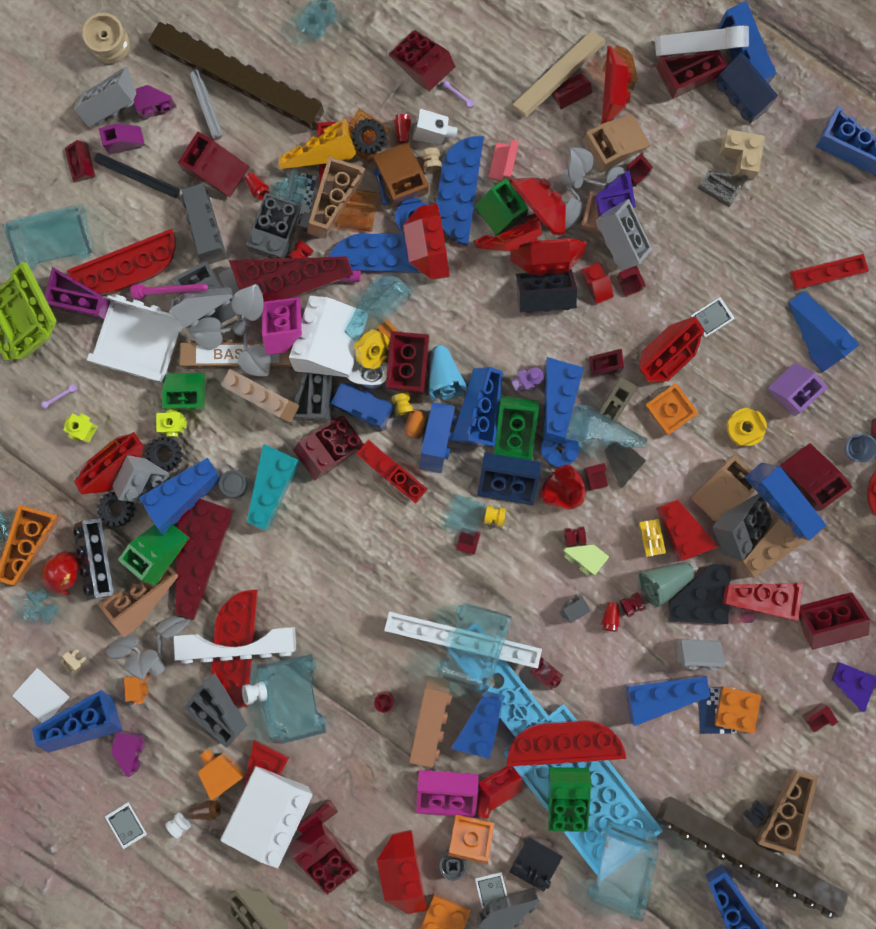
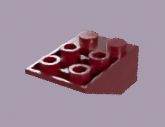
M415 29L388 54L418 85L429 92L456 67L447 49Z
M198 131L178 161L184 172L229 198L249 169V166Z
M342 415L300 440L293 449V452L316 481L356 453L364 443Z
M811 443L779 465L815 511L823 510L853 488L841 471Z
M321 820L289 844L293 860L326 895L359 871L334 834Z

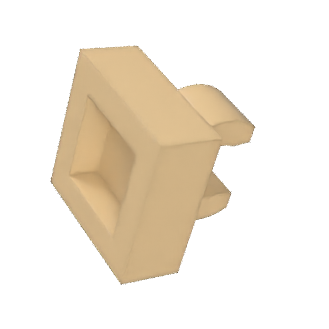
M78 649L73 651L72 654L69 652L65 653L60 661L73 676L80 671L81 665L86 660L85 657L81 660L75 659V656L79 653Z

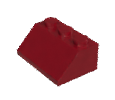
M391 331L386 389L424 395L429 334Z
M853 592L800 605L799 620L803 634L812 650L869 635L870 618Z

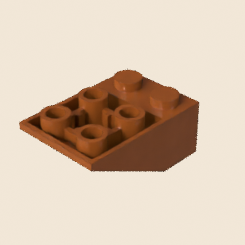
M408 142L373 155L394 207L407 199L418 198L428 194V183Z

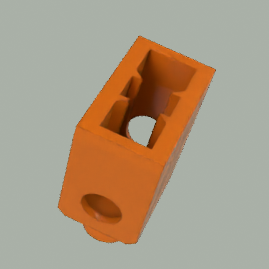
M210 749L199 755L206 766L200 769L198 774L211 801L246 775L224 752L216 758Z

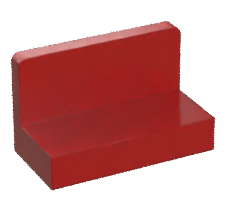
M506 766L478 783V788L488 799L490 811L522 792V777L513 767Z

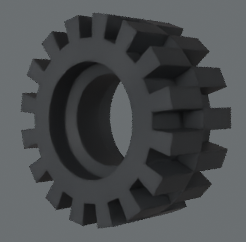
M372 118L359 120V123L354 125L355 129L351 131L353 133V136H351L353 145L357 150L367 155L377 154V151L380 152L382 150V146L385 147L386 144L384 142L387 141V133L383 125ZM368 129L374 130L376 138L371 144L364 143L362 139L363 133Z
M165 436L151 440L152 443H149L147 445L149 448L145 450L147 453L146 459L166 472L173 471L175 467L177 468L179 466L178 463L182 462L181 456H183L179 443ZM168 447L171 451V457L169 460L162 462L158 459L157 453L159 449Z
M115 492L104 494V498L99 499L100 505L97 504L96 507L99 508L97 514L100 515L98 518H101L104 524L120 527L126 525L127 522L129 523L131 521L130 518L134 517V502L118 500ZM114 502L121 503L123 507L122 513L117 517L112 516L109 512V507Z

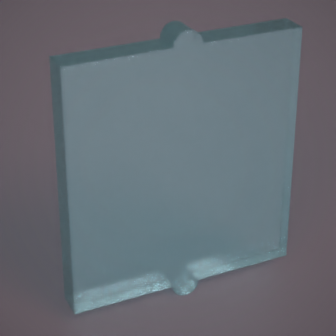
M456 494L445 526L456 529L459 533L465 532L475 536L486 504L475 501L472 497L467 498Z

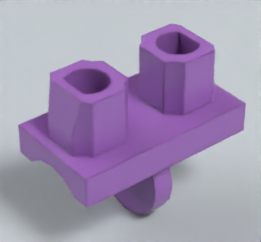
M531 368L529 371L521 370L518 372L519 377L511 382L516 391L535 390L538 388L536 384H540L543 381L544 373L539 368Z

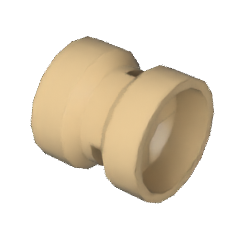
M427 148L421 151V157L424 160V172L433 173L442 169L438 148Z

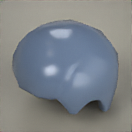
M853 434L846 440L844 446L845 453L855 462H869L876 456V441L867 434Z

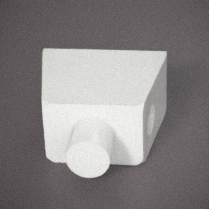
M420 109L415 121L412 140L442 144L445 137L456 138L457 127L448 126L449 118L447 116Z

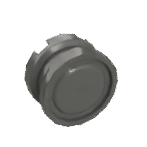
M230 470L221 476L219 487L226 496L238 498L244 495L248 489V480L242 473Z
M448 849L440 857L439 869L444 878L456 881L461 879L466 873L467 861L448 856Z

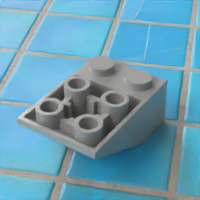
M230 287L208 289L205 292L183 293L170 301V310L183 328L187 326L191 328L204 315L205 317L212 315L218 306L221 305L223 307L232 301L233 293Z

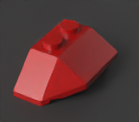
M607 46L601 124L614 120L626 109L627 103H630L631 91H628V84H632V72H629V66L611 46Z
M532 177L511 179L509 181L553 235L565 234L566 205L561 200L562 196L550 187L551 183L547 179Z
M438 204L420 206L403 225L409 263L430 280L448 278L450 274L447 250Z
M565 238L540 240L529 244L524 243L519 246V249L510 252V261L530 275L562 274L569 272L585 255L586 241Z
M693 316L669 325L642 350L639 370L648 382L669 381L696 356L701 336L705 332L698 319Z
M135 432L116 437L86 462L79 476L74 480L82 495L111 491L127 455L141 458L143 443Z
M412 830L394 833L377 858L384 901L406 914L427 911Z

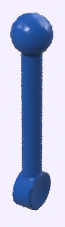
M376 168L374 176L377 177L382 196L381 203L386 206L389 201L385 197L380 172Z

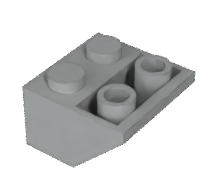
M127 455L112 487L118 500L142 503L139 497L165 483L169 473L145 458Z
M677 639L676 662L682 664V667L698 670L699 666H702L706 670L718 671L719 667H725L721 642Z

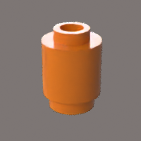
M414 410L413 413L408 414L404 428L405 436L415 439L420 438L427 421V417H424L425 413Z

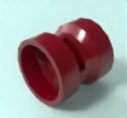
M584 526L573 530L571 528H564L567 548L574 545L586 546Z
M638 592L632 594L628 599L623 598L620 600L622 609L628 618L637 611L642 612L646 610L644 601Z
M387 691L380 692L374 700L376 710L381 713L389 712L394 705V697Z

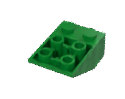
M154 524L126 547L118 561L142 581L156 586L189 537L174 525L168 528V531L162 535Z
M549 767L548 831L588 832L592 786L589 768Z

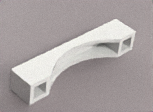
M295 627L272 629L260 640L239 647H226L214 644L199 634L174 636L175 660H181V664L193 663V659L200 658L201 662L213 661L214 657H220L221 661L233 660L232 656H240V659H250L255 654H260V658L272 657V653H279V656H291V652L296 651Z

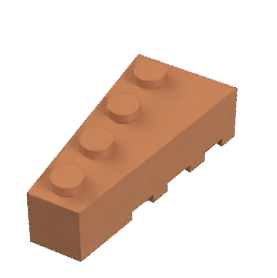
M427 675L409 763L433 768L434 761H438L440 749H437L438 742L442 743L444 731H441L442 724L446 725L448 713L445 712L446 705L450 706L452 694H449L450 680Z

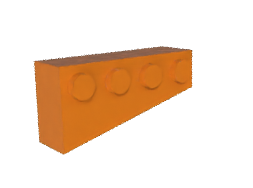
M18 505L0 560V582L10 585H19L62 516L25 505Z

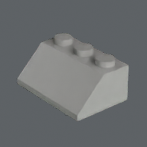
M124 67L83 92L74 110L88 127L94 124L100 125L109 115L113 117L121 108L127 109L133 105V100L137 93L129 69Z
M629 199L604 212L596 220L598 230L602 233L605 244L610 249L614 263L620 271L640 265L652 250Z

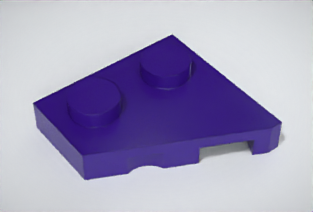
M630 171L624 172L595 195L598 215L603 214L627 199L630 200L633 208L636 207Z
M838 662L832 681L857 706L859 711L865 713L876 683V676Z

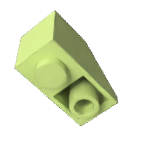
M595 545L564 548L562 551L565 553L564 557L572 564L574 562L578 563L581 566L579 569L588 576L589 574L596 575L609 558L608 555Z

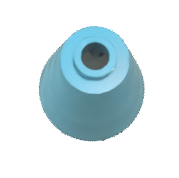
M442 345L435 346L430 351L429 396L433 400H437V397H442L443 400L459 397L463 394V390H467L466 383L448 348Z

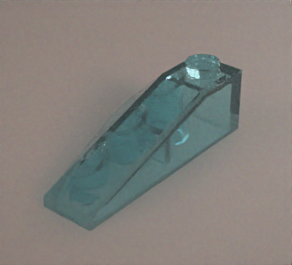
M379 276L368 286L344 332L355 342L360 340L365 333L371 329L376 330L405 305L413 289L399 277Z
M578 405L574 407L566 439L585 443H592V440H600L605 445L618 442L619 445L625 447H646L647 438L598 411L589 409V406Z

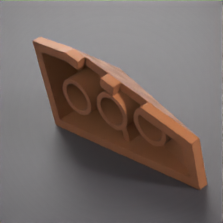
M169 566L156 586L144 581L139 584L134 582L130 584L131 588L123 592L121 590L114 592V595L106 598L98 606L120 634L126 637L141 625L177 579L178 575Z

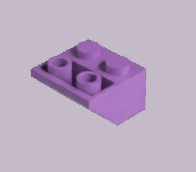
M794 363L767 390L795 416L806 409L828 386L814 372Z

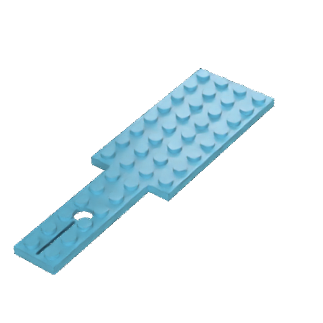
M476 622L466 629L485 635ZM445 646L482 695L489 691L505 696L500 718L515 737L524 729L535 724L577 721L564 703L548 715L505 660ZM494 673H499L504 677V684L500 688H493L489 684V678ZM510 746L507 747L504 751H502V753L504 754V756H505L506 758H507V755H508V751H509ZM608 760L514 767L547 811L549 767L589 768L592 786L588 832H563L601 881L663 831Z

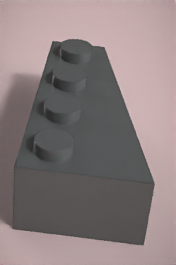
M204 183L182 189L183 196L181 201L188 212L186 218L192 228L191 234L196 243L199 260L212 264L228 259L208 190Z

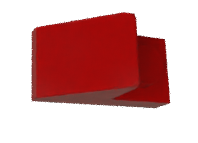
M599 262L581 270L596 305L614 298L609 275L605 276Z

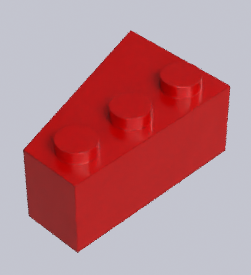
M679 500L656 508L677 561H684L719 547Z

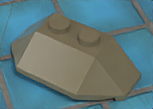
M238 888L225 898L231 917L241 929H288V923L263 892Z

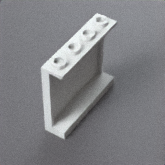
M108 295L107 298L110 300L105 320L94 353H89L87 361L164 384L183 328L171 310L167 313L158 306L151 305V307L144 306L143 302L137 300L129 302L123 296L115 295V297Z

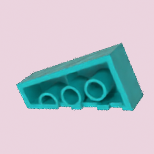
M263 444L247 518L248 523L268 531L301 463L299 460Z

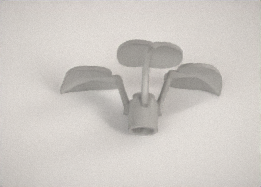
M569 148L568 169L562 173L561 183L569 186L567 190L575 198H570L565 204V230L577 225L582 220L585 210L584 203L579 201L580 197L574 189L580 188L583 182L607 187L626 172L624 168L619 166L613 167L606 176V183L583 178L585 173L590 171L593 166V155L583 148Z
M257 284L239 290L232 297L231 304L234 312L242 315L241 318L234 322L233 326L220 330L221 323L218 319L206 317L200 319L195 326L191 327L189 335L198 345L205 349L217 348L223 340L221 333L233 330L235 334L243 335L244 349L246 351L239 354V365L245 372L251 375L267 376L270 373V354L266 355L265 347L260 344H253L248 348L247 331L250 329L249 320L254 321L258 319L264 308L261 290Z
M173 616L163 620L157 626L156 631L159 634L157 637L158 654L154 650L140 652L135 647L139 639L134 635H127L112 642L106 650L109 658L117 660L126 657L133 650L137 654L130 656L124 664L126 670L132 676L144 680L148 671L151 676H157L165 670L161 661L164 657L162 654V638L170 639L176 636L187 626L191 619L183 616Z

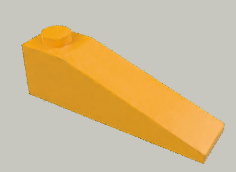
M346 119L323 130L324 134L318 138L312 136L305 146H296L280 156L278 161L279 168L325 164L328 161V157L341 161L351 159L356 154V147L352 143V135Z

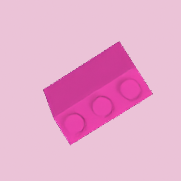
M300 297L264 302L262 337L266 355L287 352L302 335Z
M419 770L417 814L460 815L475 818L478 774Z

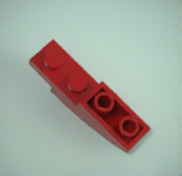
M369 439L357 451L356 455L415 504L428 490Z

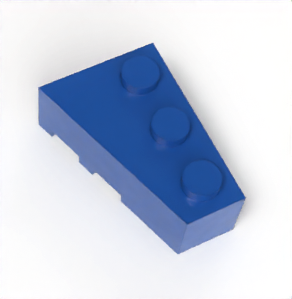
M432 402L419 469L442 473L444 460H448L450 448H447L448 442H452L454 431H451V425H455L457 414H454L455 406Z

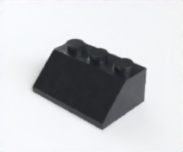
M572 269L562 274L551 273L541 276L530 275L529 273L516 274L520 313H532L534 311L549 312L552 310L577 308V286Z

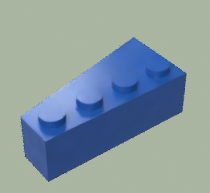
M746 0L726 10L717 29L749 26V47L731 48L729 51L734 59L740 53H743L767 83H770L776 75V69L771 62Z
M837 106L829 117L815 147L876 176V138L871 134L872 131L868 128H862L856 123L857 120L852 116L848 117L842 112L843 109Z
M549 357L546 358L544 364V440L563 444L584 367Z
M491 367L473 369L452 441L477 447H495L503 371Z
M206 458L139 498L160 533L164 535L168 531L167 529L174 523L176 524L188 509L190 510L194 507L201 497H204L219 483L220 477L210 460Z
M761 462L745 477L750 485L775 510L781 520L792 529V533L798 539L802 538L810 541L826 526V523L780 466Z
M702 674L625 684L630 723L633 726L710 697L708 678Z
M103 690L96 692L32 728L35 745L48 753L123 731L114 699Z
M722 864L706 874L707 881L727 929H768Z

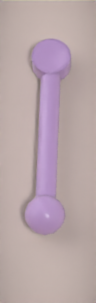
M443 81L442 86L448 88L466 102L468 108L474 106L473 100H468L450 86L448 81Z
M74 384L70 385L66 391L47 402H42L41 407L43 409L48 408L49 404L66 394L76 392L77 387Z

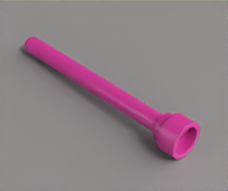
M134 284L131 286L130 294L133 299L138 300L144 299L147 295L205 292L208 290V286L206 284L146 287L142 284Z

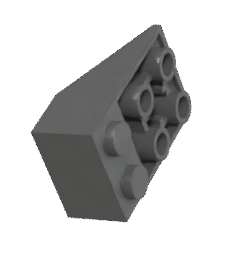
M265 193L246 243L249 252L269 259L287 258L301 205Z
M207 261L173 278L176 285L206 284L208 289L222 288ZM229 303L223 307L221 305L215 308V312L208 317L216 318L220 323H223L237 315Z
M759 493L722 514L712 527L722 554L743 560L761 538L767 527L771 525L772 517L770 516L766 501Z
M531 888L491 900L477 913L478 927L480 929H512L513 927H518L523 922V917L528 912L532 913L538 907L539 899L536 889Z

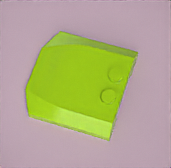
M21 262L10 272L11 277L0 286V352L4 360L26 359L49 340L57 322L28 263Z

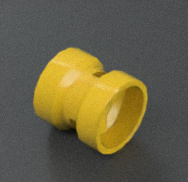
M408 392L391 397L392 403L396 405L394 409L395 416H402L413 412V407L408 402L410 400Z
M487 505L484 524L490 525L493 522L497 526L503 527L506 508L494 509L493 506Z

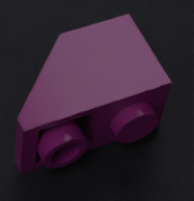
M145 85L135 89L137 94L133 101L136 111L141 118H150L154 114L169 112L172 108L176 107L170 95L154 87Z
M113 124L99 128L102 145L109 154L145 145L140 126Z
M123 730L116 732L111 753L125 776L130 777L139 770L140 760L138 758L144 749L145 741H143V734Z

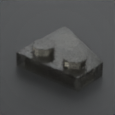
M708 171L697 188L730 207L748 179V176L734 177L731 176V173Z
M618 436L604 449V453L610 462V467L615 474L620 488H623L646 462L643 457Z

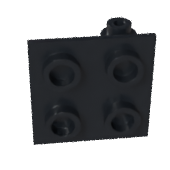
M528 837L509 872L544 892L551 886L552 882L550 880L563 856Z

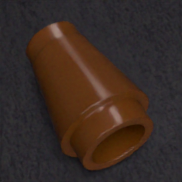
M209 800L191 807L189 810L190 818L214 820L221 814L220 803L217 800Z

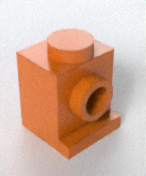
M149 674L145 676L144 680L134 676L124 678L125 702L132 701V704L144 703V699L148 695V684L145 683V679L149 678Z

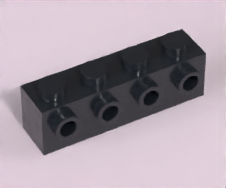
M101 518L84 520L74 524L73 535L77 539L78 544L76 553L81 562L79 571L84 580V596H86L88 601L114 595Z

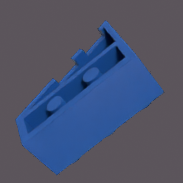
M341 383L331 405L384 431L393 413L391 403L383 399L379 400L369 392L356 390L357 387L350 383L346 385Z
M486 691L451 749L490 759L494 749L505 696Z

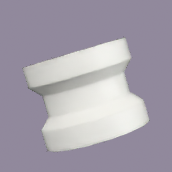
M178 812L174 815V819L172 821L169 820L165 826L169 833L178 839L182 836L184 830H188L191 827V824L183 814Z

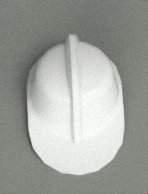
M355 358L350 377L347 378L353 383L362 384L367 388H377L386 382L388 364L384 362L376 369L365 368Z

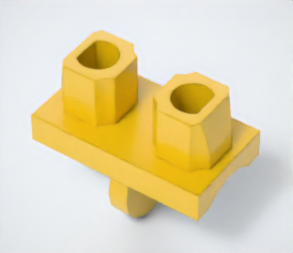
M659 519L639 522L646 557L666 553Z

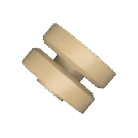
M98 13L91 16L85 22L82 29V37L93 56L99 61L106 64L116 63L128 54L130 39L121 22L114 15Z

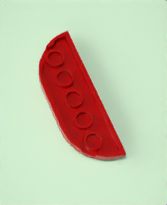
M171 228L66 271L71 278L100 295L119 292L134 284H139L158 276L169 266L176 250L174 230Z
M259 589L242 591L224 603L215 623L214 644L226 647H239L254 643ZM232 656L233 660L221 661L220 657H214L211 665L212 675L216 674L235 705L248 707L243 700L242 686L250 684L252 658L240 659V656Z
M578 720L539 723L524 729L513 740L507 755V767L626 759V753L618 736L607 726L599 722Z

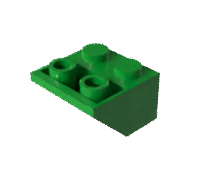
M507 178L491 188L475 205L477 211L496 236L527 216L528 207Z
M206 373L167 374L162 388V409L206 411Z

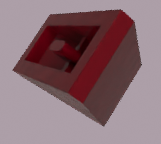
M622 349L589 357L591 375L620 373L624 369Z

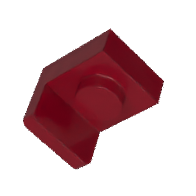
M542 657L540 658L538 668L533 667L529 672L550 690L558 687L563 677L562 673Z

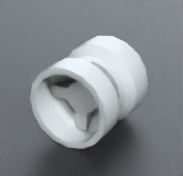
M263 681L256 682L255 685L247 684L242 686V696L246 705L253 704L256 700L259 702L267 700V690Z

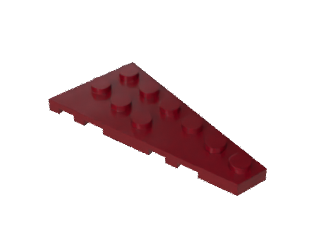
M347 256L228 260L239 290L257 284L261 290L264 302L294 298L354 275Z
M199 499L194 507L190 510L188 509L180 517L178 529L186 534L189 539L177 555L176 574L178 577L176 579L175 614L195 620L235 510Z

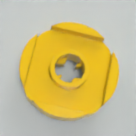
M374 329L365 333L354 344L357 362L365 368L376 369L381 366L387 358L385 354L390 346L388 337Z
M750 408L737 410L726 422L727 433L730 439L738 446L748 447L759 443L764 438L765 430L767 429L764 416ZM744 422L751 425V428H749L750 432L743 431L742 424Z

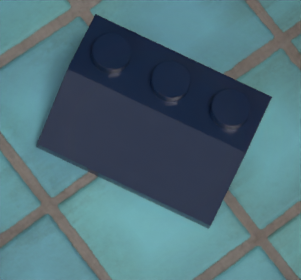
M740 53L719 74L715 82L718 89L728 97L730 104L735 106L740 111L741 117L750 124L766 113L778 97L777 93L743 53Z
M484 452L477 496L534 505L540 479L541 462Z

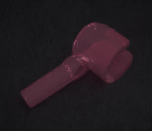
M741 609V620L744 623L755 621L753 612Z

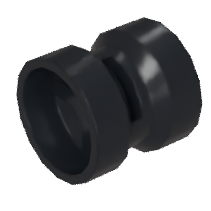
M758 800L752 803L750 809H746L742 813L756 828L761 826L764 818H768L771 815Z

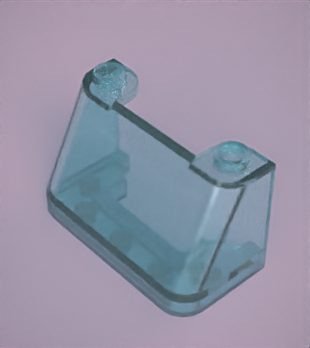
M84 204L23 216L2 224L16 266L21 262H27L32 270L40 262L72 255L79 256L82 259L90 257L91 253L94 252Z
M464 602L462 605H458L455 616H458V623L446 658L443 661H439L436 672H439L438 678L480 693H485L490 687L512 616Z
M312 654L257 665L258 681H263L267 690V700L262 701L268 736L272 743L284 744L326 733L327 720L325 716L317 712L310 674L316 669V661L312 658Z
M606 821L605 828L602 827L600 833V840H603L604 849L597 881L593 882V885H589L588 897L591 898L593 903L631 919L643 921L658 856L656 836L652 830Z

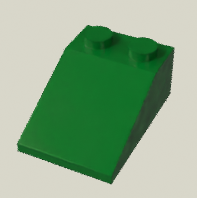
M500 396L494 454L532 460L539 412L538 400Z

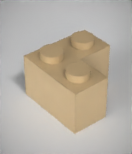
M730 129L726 131L722 138L719 156L737 159L735 177L753 180L759 173L765 136Z

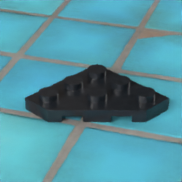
M709 565L699 576L694 578L679 594L669 601V620L728 624L729 606L723 604L725 586L730 585L731 566Z

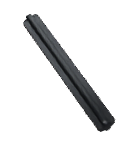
M96 153L94 161L97 164L166 195L178 198L180 194L179 188L104 154Z

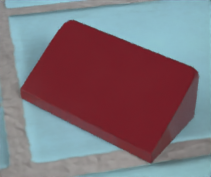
M580 73L561 84L551 95L558 107L563 109L592 93L591 82Z
M76 140L66 146L65 152L72 181L76 183L94 178L95 172L88 144Z
M328 800L301 820L297 830L305 833L320 820L323 823L326 822L338 810L331 800Z

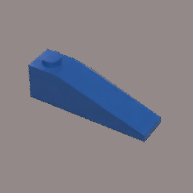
M805 291L788 303L796 324L799 325L803 342L805 341L809 350V357L822 373L859 346L850 333Z

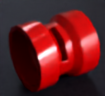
M298 240L295 244L296 248L289 253L288 257L307 258L312 255L314 250L306 243Z

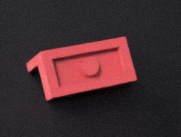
M512 140L511 145L496 143L488 176L489 179L503 181L507 178L508 181L511 180L519 141Z

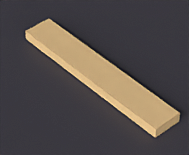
M593 31L589 32L513 104L514 109L525 117L531 114L605 44V39Z

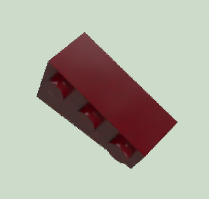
M713 50L697 52L694 55L687 56L682 54L671 58L660 57L656 68L672 99L717 79L719 74L727 67V64L720 51Z

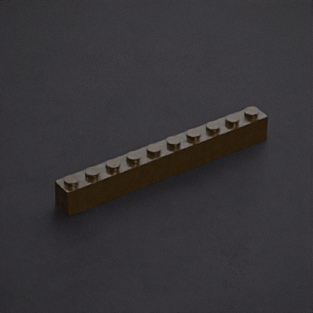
M159 21L148 40L154 50L193 70H199L201 74L313 131L324 113L322 103L318 99H311L305 96L302 91L298 89L293 90L286 83L273 80L269 74H262L249 64L244 65L237 58L224 55L220 49H213L204 41H197L188 33L177 31L169 23L165 25Z
M671 796L663 799L655 820L661 823L662 828L668 831L673 830L679 833L678 836L680 838L697 843L696 846L698 848L710 850L714 853L715 857L732 862L731 865L733 867L750 872L749 875L758 880L763 879L768 882L767 885L771 888L785 891L786 896L803 901L804 906L811 909L816 908L826 918L842 917L848 898L847 892Z

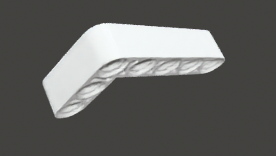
M749 26L655 36L656 56L749 47Z

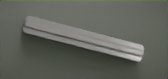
M193 70L190 77L212 138L214 140L220 139L223 133L199 70Z

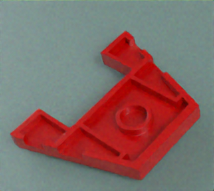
M535 213L524 217V224L495 237L486 234L473 240L476 248L512 252L519 249V246L524 243L529 244L536 241L537 237L542 235V221Z

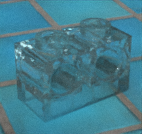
M311 0L296 19L298 30L316 42L319 37L321 38L325 34L328 25L336 20V5L330 0ZM311 24H316L314 27H309Z

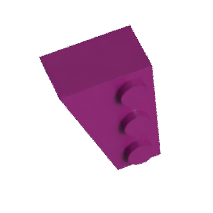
M52 267L45 293V299L49 307L105 320L110 302L100 294Z

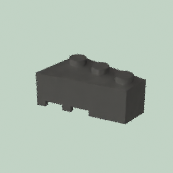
M305 372L299 392L294 399V403L298 404L299 407L293 420L331 421L333 375Z
M215 673L200 686L183 707L226 748L248 725Z

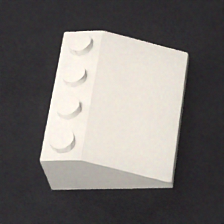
M310 296L302 318V335L293 344L289 356L294 371L350 377L356 358L354 344L361 339L369 314L328 297Z
M255 766L220 840L261 863L278 868L312 798L311 790L306 785Z

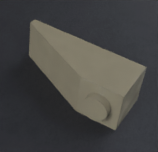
M620 376L589 430L606 439L635 393L637 385Z

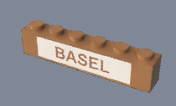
M187 340L186 343H181L180 366L184 369H242L238 362V356L241 352L246 351L244 349V340L243 343H236L235 340H225L224 343H221L214 349H205L194 340ZM247 340L248 348H250V346H252L253 344H260L264 346L263 340L262 343H255L254 340ZM293 345L287 352L270 354V369H293L289 359Z

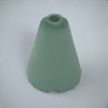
M680 562L642 571L638 575L641 591L645 589L647 601L655 608L664 605L694 578V569L691 564Z

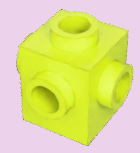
M169 409L166 410V413H156L157 433L166 435L169 438L178 437V434H184V429L187 428V420L178 410Z
M72 413L66 419L63 430L69 433L67 437L77 442L81 439L90 443L98 426L89 422L90 417L82 413L79 416Z

